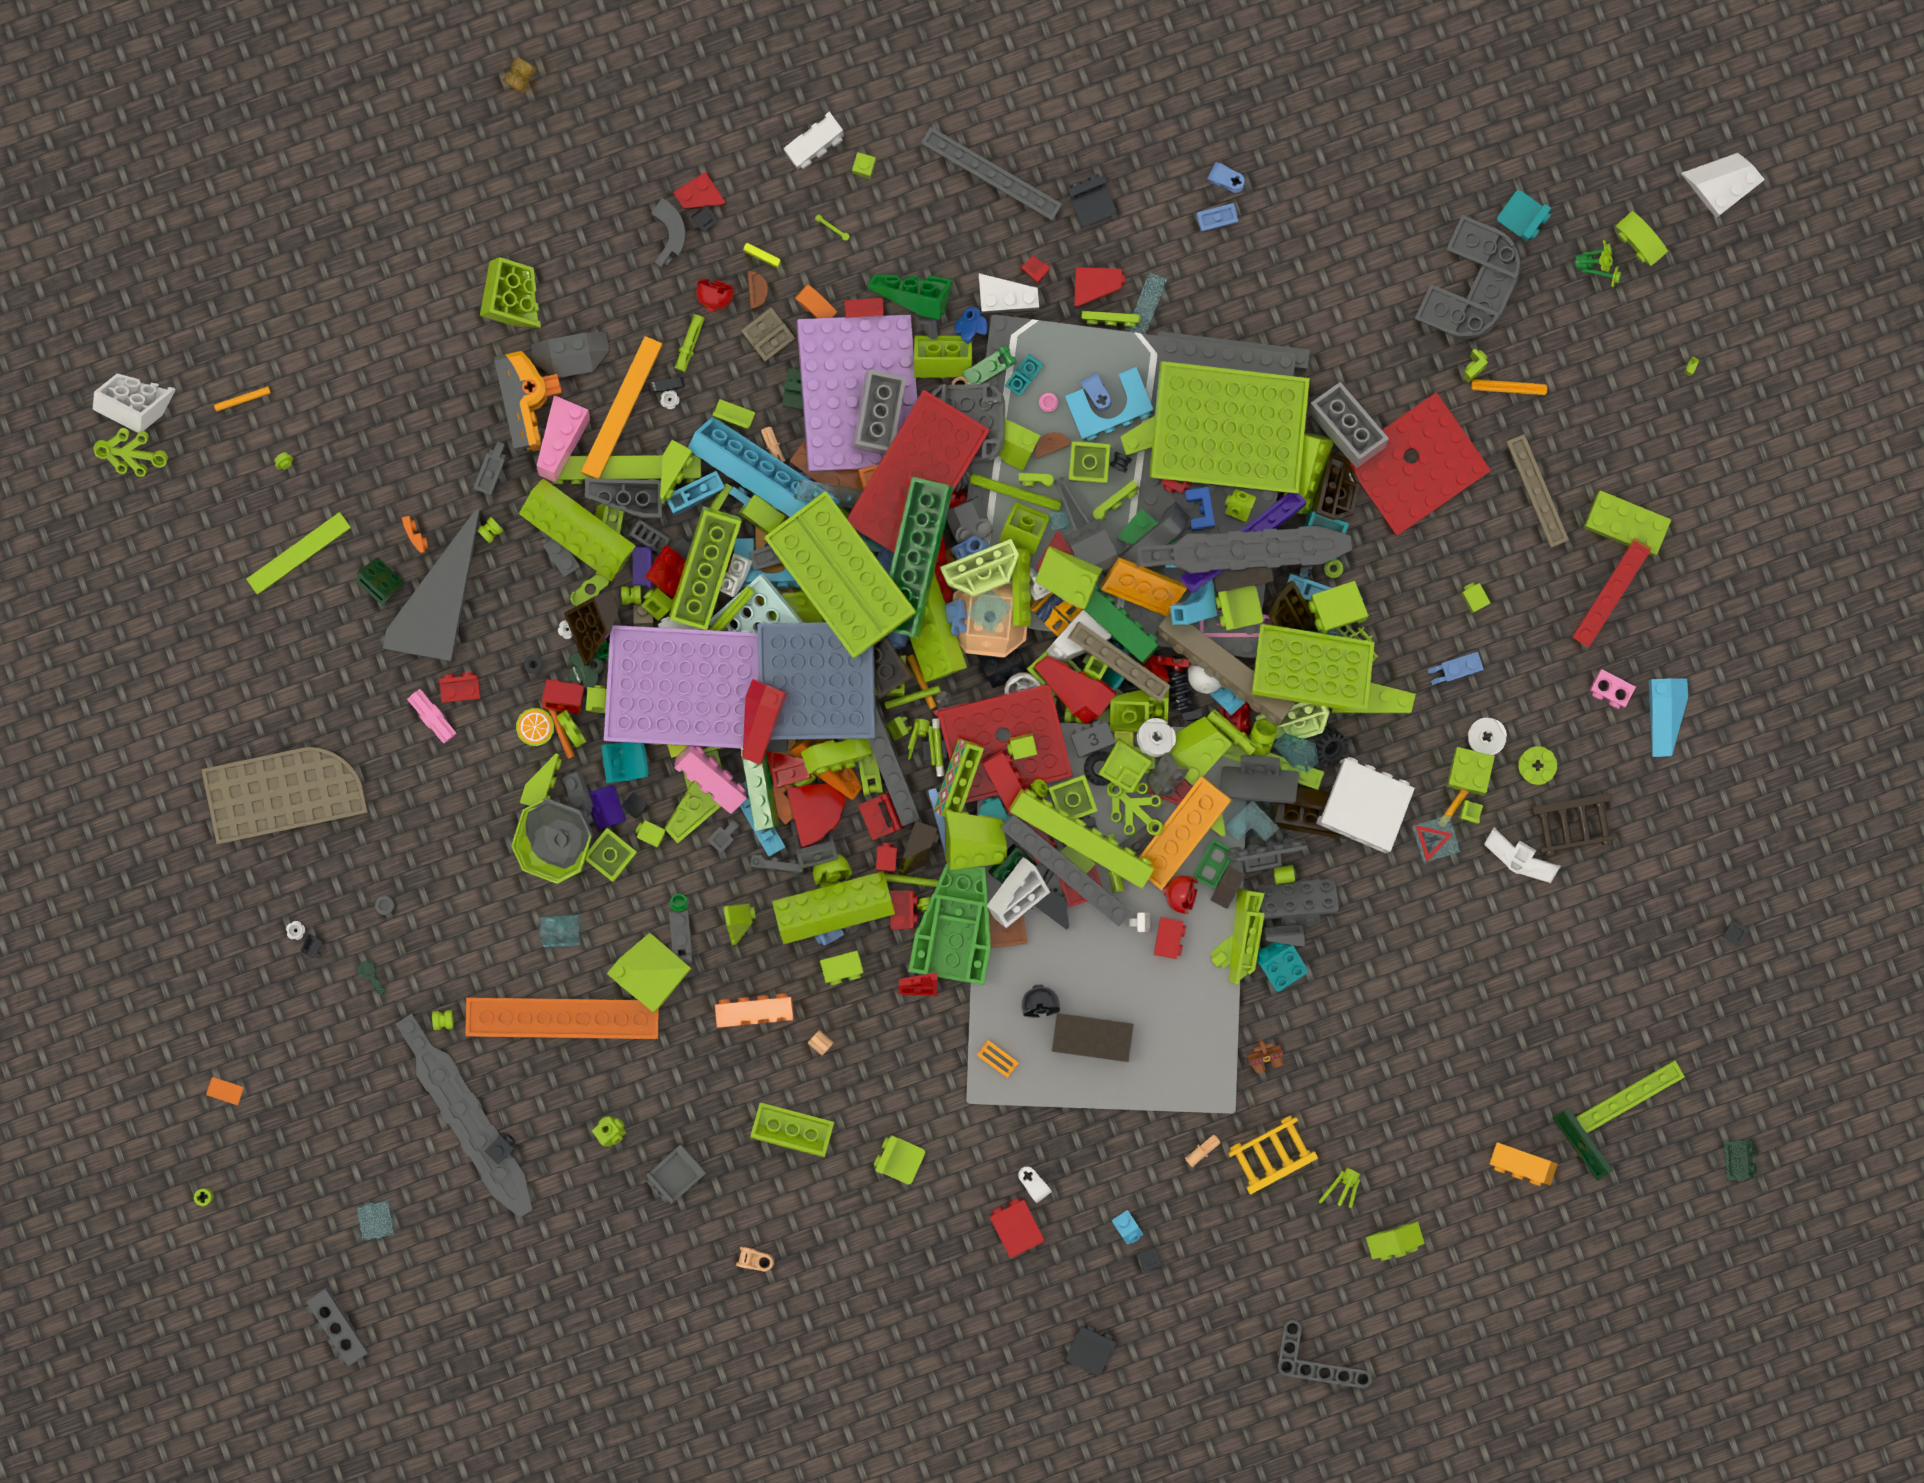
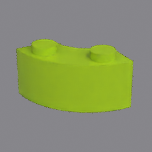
M1634 211L1630 212L1616 225L1619 231V238L1624 243L1628 242L1637 252L1635 254L1642 263L1646 262L1652 266L1668 252L1660 238Z

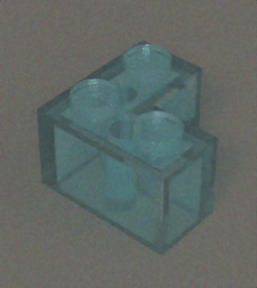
M1254 801L1247 804L1224 826L1236 841L1252 829L1265 842L1279 829Z

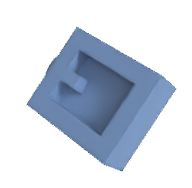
M838 929L814 937L819 945L823 943L825 946L843 936L844 933L842 929Z

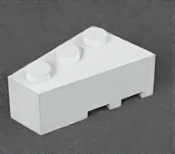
M979 274L982 314L1039 310L1038 288Z
M1023 857L993 896L987 907L994 919L1007 928L1049 894L1050 891L1036 867Z

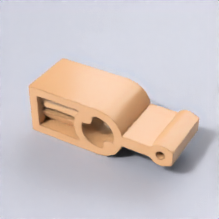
M820 1030L808 1042L821 1056L834 1043Z

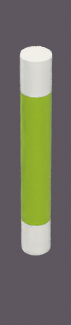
M937 718L932 719L937 776H944L940 720Z

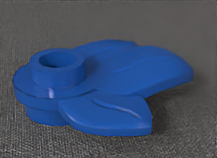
M973 306L965 310L963 317L958 319L954 327V333H961L963 341L967 344L971 342L976 332L986 335L988 331L987 320L982 317L980 310Z

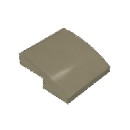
M772 307L766 309L740 329L764 361L795 339Z

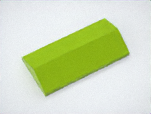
M760 1102L750 1138L825 1158L834 1122Z

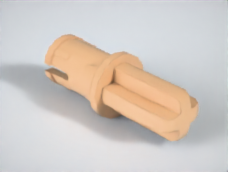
M766 427L762 429L761 433L767 445L766 450L768 449L772 456L784 462L785 459L779 447L780 442H777L772 428Z
M1212 1135L1201 1146L1198 1144L1197 1148L1185 1157L1186 1161L1194 1167L1205 1156L1208 1157V1153L1220 1144V1140L1217 1136Z

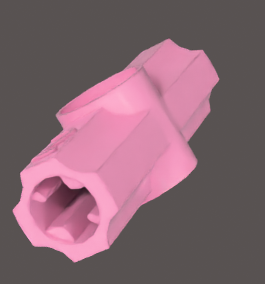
M421 689L414 692L407 699L420 714L419 717L429 729L435 732L444 744L457 734L445 720L443 713L435 704L431 703Z

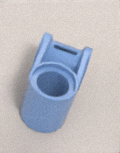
M1218 162L1214 163L1207 178L1212 184L1234 193H1238L1244 188L1245 181L1243 175ZM1239 179V184L1233 186L1232 181Z
M1096 372L1080 382L1098 409L1106 410L1111 406L1112 400ZM1102 396L1103 398H1108L1105 400V405H1103L1102 403L1098 404V402L1100 401L1099 397Z
M973 536L963 543L954 546L951 549V553L955 555L956 560H960L987 549L990 545L981 538Z

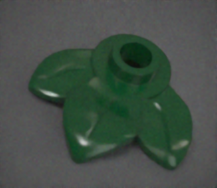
M579 652L570 655L569 660L574 667L571 669L568 679L574 682L583 681L586 689L593 687L598 681V674L603 670V661L598 660L594 656L590 663L584 666ZM592 662L597 663L598 666L596 669L591 668L590 665Z

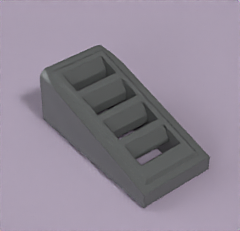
M638 517L627 532V534L644 545L652 546V550L658 554L671 540ZM640 524L643 525L638 535H636L635 532ZM648 528L650 531L646 535L645 539H642L641 537ZM654 533L657 534L651 544L648 543ZM662 537L663 540L658 548L654 547L659 538Z
M1302 925L1264 928L1266 941L1305 946Z

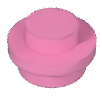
M1045 393L1039 399V406L1045 412H1052L1058 406V399L1052 393Z

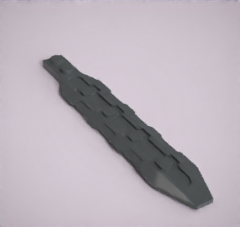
M1308 526L1286 530L1263 529V531L1255 532L1230 531L1224 534L1209 535L1205 533L1186 534L1172 545L1136 547L1135 554L1137 567L1174 565L1189 573H1200L1220 569L1244 570L1250 567L1266 566V568H1274L1281 565L1301 564L1302 566L1319 565L1351 551L1352 544L1350 535L1321 526Z
M413 1014L397 1022L396 1026L416 1056L417 1077L425 1090L431 1094L441 1110L442 1117L451 1126L461 1142V1147L467 1157H470L491 1195L520 1218L532 1211L525 1174L515 1158L508 1154L500 1164H497L484 1152L500 1135L482 1111L474 1093L469 1090L460 1076L459 1069L451 1056L431 1044Z

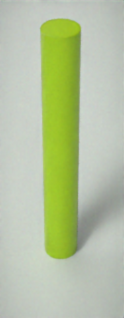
M938 685L885 702L886 709L941 693V688Z
M884 873L886 881L937 887L939 881Z

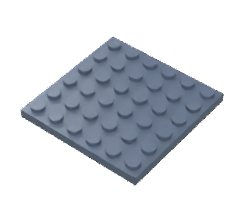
M827 622L757 624L759 681L788 692L770 740L876 738L874 645L854 659Z

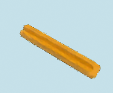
M1473 379L1471 382L1472 390L1535 395L1547 394L1546 384Z

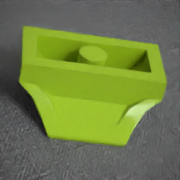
M604 504L597 505L595 516L621 534L625 512Z

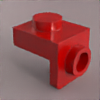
M1163 479L1161 484L1164 485L1163 489L1174 494L1177 491L1182 494L1183 491L1189 490L1192 482L1184 481L1183 484H1180L1174 480Z

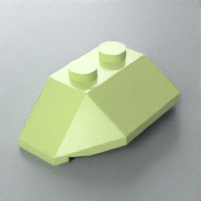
M1009 539L942 566L940 569L949 586L975 597L1009 583L1019 554L1012 539Z
M1295 702L1279 726L1276 725L1278 728L1276 739L1292 743L1323 733L1330 713L1328 707ZM1262 713L1255 717L1256 721L1260 719L1267 720L1266 716Z

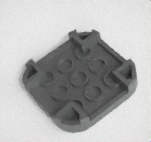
M989 383L939 385L932 392L933 396L990 429L971 462L989 461L999 456L1005 443V400L1001 391Z

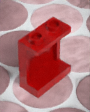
M1019 1197L1010 1201V1206L1004 1209L1000 1206L992 1210V1215L989 1216L1010 1258L1045 1241L1025 1200H1020Z

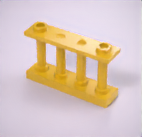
M1290 1115L1281 1120V1125L1243 1145L1238 1143L1230 1147L1231 1151L1228 1152V1155L1230 1157L1236 1155L1249 1180V1185L1246 1186V1189L1250 1195L1318 1159L1315 1151L1310 1152L1306 1149L1293 1123L1298 1121L1297 1117L1292 1118ZM1287 1128L1300 1152V1158L1295 1161L1289 1158L1276 1132ZM1270 1137L1283 1161V1167L1278 1170L1272 1167L1259 1141ZM1250 1146H1253L1266 1170V1176L1260 1180L1253 1173L1242 1152Z

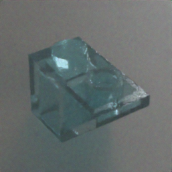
M1287 733L1274 742V747L1294 768L1308 772L1319 762L1316 743Z

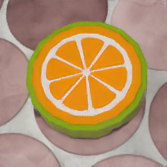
M531 708L525 710L519 716L516 722V731L518 737L524 743L530 746H540L546 744L551 739L554 733V722L548 712L540 708Z

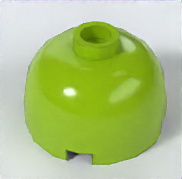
M837 854L838 860L814 865L813 878L815 884H819L820 887H826L840 883L839 880L844 877L845 880L849 879L852 875V870L848 861L842 855Z

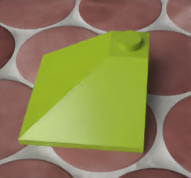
M649 933L620 957L607 974L655 1013L692 968L654 935Z

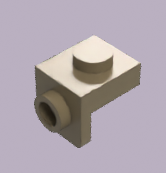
M642 604L633 605L634 627L654 628L653 616L641 606Z

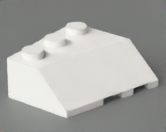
M1739 153L1681 173L1716 218L1764 181V178L1756 168Z
M116 374L94 391L93 410L138 433L144 431L163 415L175 392V388L168 387V389L159 388L156 383L151 382L148 385L140 383L139 379Z

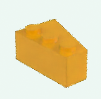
M1500 1143L1496 1144L1490 1161V1165L1495 1166L1494 1170L1505 1173L1506 1170L1513 1172L1512 1176L1523 1180V1177L1530 1178V1183L1541 1186V1183L1551 1186L1558 1166L1557 1163Z

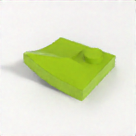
M1118 738L1101 767L1099 775L1132 793L1152 759Z

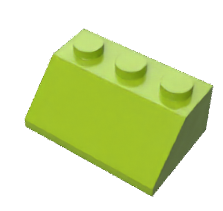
M914 336V378H965L963 372L972 367V340L967 344L961 336H938L934 340L927 336Z

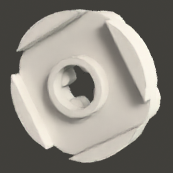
M1153 718L1147 720L1139 728L1137 742L1143 754L1162 757L1165 752H1170L1175 745L1176 735L1173 728H1170L1166 721ZM1154 734H1157V737L1161 738V740L1157 742L1152 737Z
M1481 718L1471 725L1468 731V742L1473 751L1495 755L1503 749L1507 733L1502 723L1498 720ZM1485 731L1487 734H1492L1490 742L1487 740L1483 741L1482 739Z

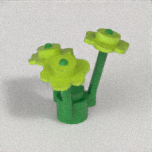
M1603 240L1604 249L1577 254V270H1583V273H1592L1612 278V287L1615 286V283H1619L1622 277L1621 272H1618V266L1615 268L1614 274L1607 273L1612 265L1611 255L1613 248L1610 244L1606 243V240ZM1601 254L1599 259H1594L1592 255ZM1594 263H1600L1602 271L1590 268H1593Z

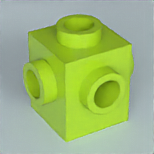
M1235 488L1233 495L1228 494L1224 505L1227 506L1225 514L1246 522L1256 497Z
M610 1116L602 1118L598 1122L599 1125L592 1130L601 1145L606 1147L619 1143L623 1139L622 1136L627 1133L623 1128V1122L619 1118Z

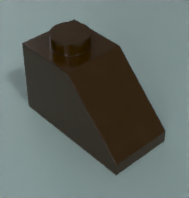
M1227 866L1210 901L1228 909L1246 874Z

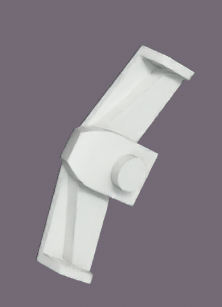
M1495 827L1484 843L1509 870L1516 874L1526 875L1551 883L1561 867L1560 865L1532 858L1536 850L1521 841L1518 842L1515 848Z

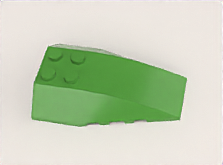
M946 863L935 892L915 933L908 972L924 975L937 973V977L984 985L991 950L985 867L950 870L948 863Z

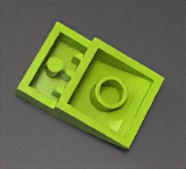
M1169 689L1161 702L1156 701L1142 690L1114 697L1110 703V730L1138 732L1142 724L1153 718L1162 719L1168 725Z

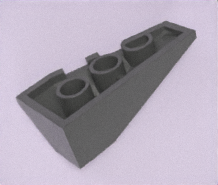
M585 478V498L641 518H662L661 480Z

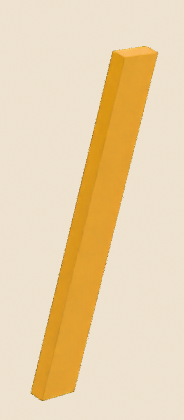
M644 337L581 470L582 474L594 479H600L663 346L662 343L649 337Z

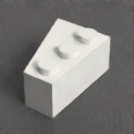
M830 112L825 115L826 118L818 124L814 123L810 130L801 134L783 148L797 170L799 168L805 169L812 163L811 160L816 156L820 158L827 152L826 149L831 145L835 147L843 141V129Z

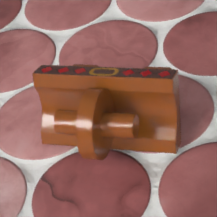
M1263 1039L1259 1040L1260 1046L1253 1048L1254 1053L1247 1055L1248 1061L1256 1073L1266 1070L1264 1062L1271 1061L1273 1068L1283 1065L1282 1057H1284L1280 1045L1273 1046L1272 1042L1264 1044Z

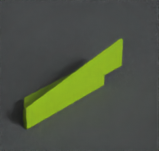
M1239 888L1237 891L1229 982L1238 985L1245 975L1255 971L1265 914L1259 912L1264 897L1262 892Z

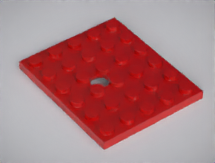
M1437 392L1382 429L1389 438L1385 449L1357 469L1352 463L1350 464L1360 485L1396 536L1491 471ZM1408 449L1416 450L1419 456L1417 462L1413 464L1407 463L1404 460L1405 451Z
M1049 684L937 711L950 761L958 738L976 743L984 748L965 803L999 795L981 761L1000 751L1004 755L1007 753L1009 755L1007 744H1010V738L1033 733L1037 755L1014 760V755H1009L1013 762L1010 765L1013 772L1017 770L1022 779L1019 781L1022 788L1031 787V784L1037 779L1049 783L1073 777ZM1006 727L1009 729L1011 734L1007 741L1002 742L996 738L995 732L998 728Z

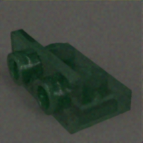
M1752 1140L1724 1142L1727 1180L1755 1178L1757 1166L1753 1159L1755 1146L1752 1144Z

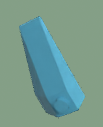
M1651 679L1648 682L1652 757L1672 756L1688 700L1687 679Z

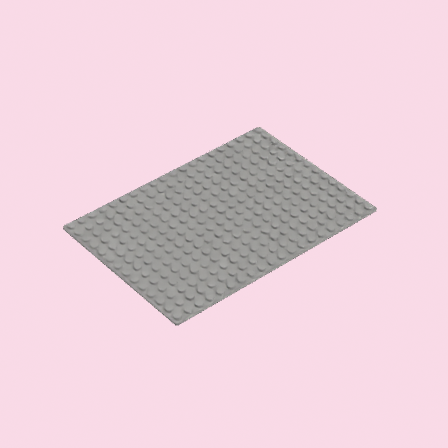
M1060 723L1073 777L1046 783L1048 788L1085 775L1084 763L1089 755L1078 758L1070 736L1073 735V730L1084 727L1086 730L1091 728V724ZM1000 727L995 732L996 738L1002 742L1007 741L1011 734L1006 727ZM1172 727V728H1173V730L1175 731V733H1177L1178 731L1184 729L1185 727ZM1157 734L1153 736L1154 741L1158 742V740H1161V738L1157 737ZM1134 743V747H1140L1138 744ZM1114 745L1099 751H1105L1110 753ZM1221 756L1203 777L1220 789L1222 768L1224 766L1241 767L1240 762ZM1155 757V766L1161 757ZM1098 761L1094 764L1093 769L1097 775H1099L1104 761ZM1150 773L1143 774L1138 784L1143 782L1150 787L1147 781ZM1086 778L1098 810L1096 813L1089 815V817H1094L1098 830L1103 833L1102 836L1115 834V840L1121 844L1130 837L1124 833L1125 804L1120 799V812L1123 814V820L1120 823L1113 822L1110 818L1112 798L1107 794L1108 784L1098 786L1092 784ZM1145 785L1141 786L1140 791H1145ZM1119 787L1114 789V793L1119 792ZM1049 791L1047 796L1038 798L1041 801L1046 799L1053 804ZM999 795L994 796L995 799L999 798V800H1000V802H1001V804H1002V806H1003V808H1004V811H1005V813H1006V815H1007V817H1008V816H1009V813H1008V811H1007V809H1006L1004 803L1002 802L1000 796H999ZM988 798L977 800V815L980 807L984 805L983 801ZM1162 799L1164 806L1156 819H1159L1164 825L1178 805ZM1232 799L1222 813L1226 836L1221 837L1210 829L1170 882L1175 877L1181 875L1193 877L1212 840H1216L1229 848H1245L1246 800ZM1133 812L1134 826L1137 832L1146 824ZM1115 814V820L1119 819V814ZM1128 827L1127 832L1131 833L1133 827ZM1005 833L1007 850L1014 843L1034 861L1026 849ZM1053 837L1057 845L1056 849L1063 850L1062 842ZM1214 849L1211 854V858L1219 863L1225 857L1224 852L1218 849ZM1231 859L1228 866L1244 873L1242 861ZM1094 861L1103 888L1131 911L1130 915L1120 926H1117L1088 901L1070 908L1066 901L1069 928L1066 930L1036 907L1038 903H1036L1033 910L1029 909L1024 913L1027 944L991 948L984 985L971 983L967 1103L1229 1114L1235 1112L1240 983L1237 985L1229 982L1230 964L1224 969L1221 966L1217 968L1210 960L1212 958L1210 953L1233 934L1237 893L1228 909L1210 901L1216 888H1211L1198 881V884L1194 883V889H1198L1192 910H1187L1189 914H1183L1169 907L1167 896H1164L1165 888L1160 890L1149 880H1147L1142 889L1122 877L1125 891L1112 893L1110 876H1108L1109 869ZM1039 863L1036 866V869L1043 878L1048 868L1043 863ZM993 865L979 866L986 868L988 903L1002 886L988 872ZM1205 866L1202 876L1211 880L1216 870L1210 866ZM1054 873L1047 887L1052 890L1057 888L1064 894L1059 878ZM1243 879V881H1242V883H1241V885H1240L1239 888H1242V889H1243L1244 879ZM1137 913H1150L1151 932H1138L1137 926H1129V919H1137ZM1160 917L1184 921L1183 925L1186 926L1185 936L1180 938V944L1183 945L1181 956L1177 955V959L1153 955ZM1042 984L1057 994L1060 1001V1011L1058 1012L1060 1014L1133 1023L1129 1062L1052 1052L1057 1013L1046 1016V1013L1039 1014V1018L1024 1017L1021 1008L1024 994L1031 990L1032 986ZM987 1040L1019 1062L1008 1078L977 1056ZM991 1046L987 1047L988 1050L1008 1065L1012 1066L1014 1064ZM985 1051L983 1052L982 1055H984L986 1058H988L990 1061H992L1006 1073L1008 1072L1009 1069H1007L1005 1066H1003L1001 1063H999Z

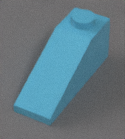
M717 471L674 491L671 499L666 500L673 516H676L725 489Z

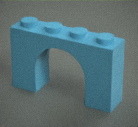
M1137 367L1119 374L1127 395V404L1123 412L1117 417L1105 419L1097 416L1092 411L1083 389L1065 396L1083 440H1094L1098 438L1097 434L1105 432V434L1111 433L1116 430V426L1121 424L1123 427L1134 423L1133 419L1138 417L1143 420L1152 416L1151 412L1154 409Z
M736 539L734 554H739L751 560L749 552L755 550L754 539ZM751 564L748 575L740 590L745 589L763 573L777 589L786 590L789 587L802 589L787 568L776 574H768L761 570L755 571L753 564Z
M1165 565L1166 567H1176L1174 565ZM1213 579L1194 594L1191 593L1186 601L1170 605L1173 624L1188 625L1217 616Z

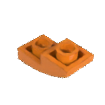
M808 284L795 297L800 305L816 319L832 318L837 313L833 306Z
M410 516L402 517L409 539L420 553L426 554L425 549L428 548L427 538L423 537L421 533L414 534L417 531L415 520H412Z

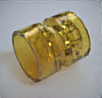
M515 57L510 65L511 71L506 72L502 81L524 93L529 84L527 80L532 79L537 69L526 61Z

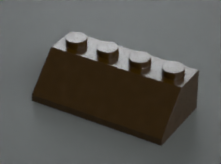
M1298 787L1295 803L1274 802L1270 827L1346 839V836L1316 824L1318 817L1323 815L1331 792Z

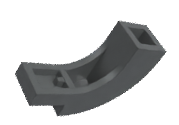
M662 198L651 213L669 231L668 243L655 261V264L661 269L664 266H669L674 258L672 254L678 257L681 256L686 242V230L679 212L673 205Z

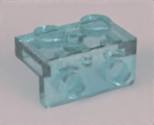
M579 916L540 917L542 946L552 948L555 946H574L580 944Z

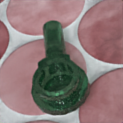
M369 960L362 961L357 968L358 975L363 979L369 980L381 996L386 990L375 976V964Z

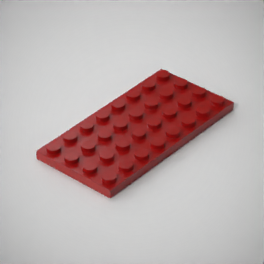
M923 390L846 519L854 529L895 553L912 477L954 486V491L990 429Z

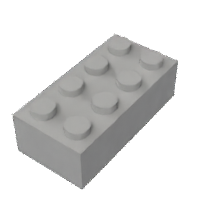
M868 370L865 373L852 448L885 455L897 433L906 377L874 370Z
M1341 382L1310 403L1308 413L1356 469L1386 448L1389 438Z

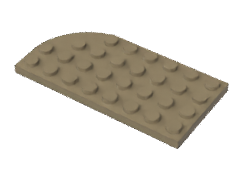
M304 747L201 769L217 845L368 813L363 786L358 774L347 761L328 750Z

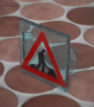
M1449 815L1412 826L1423 863L1460 852Z

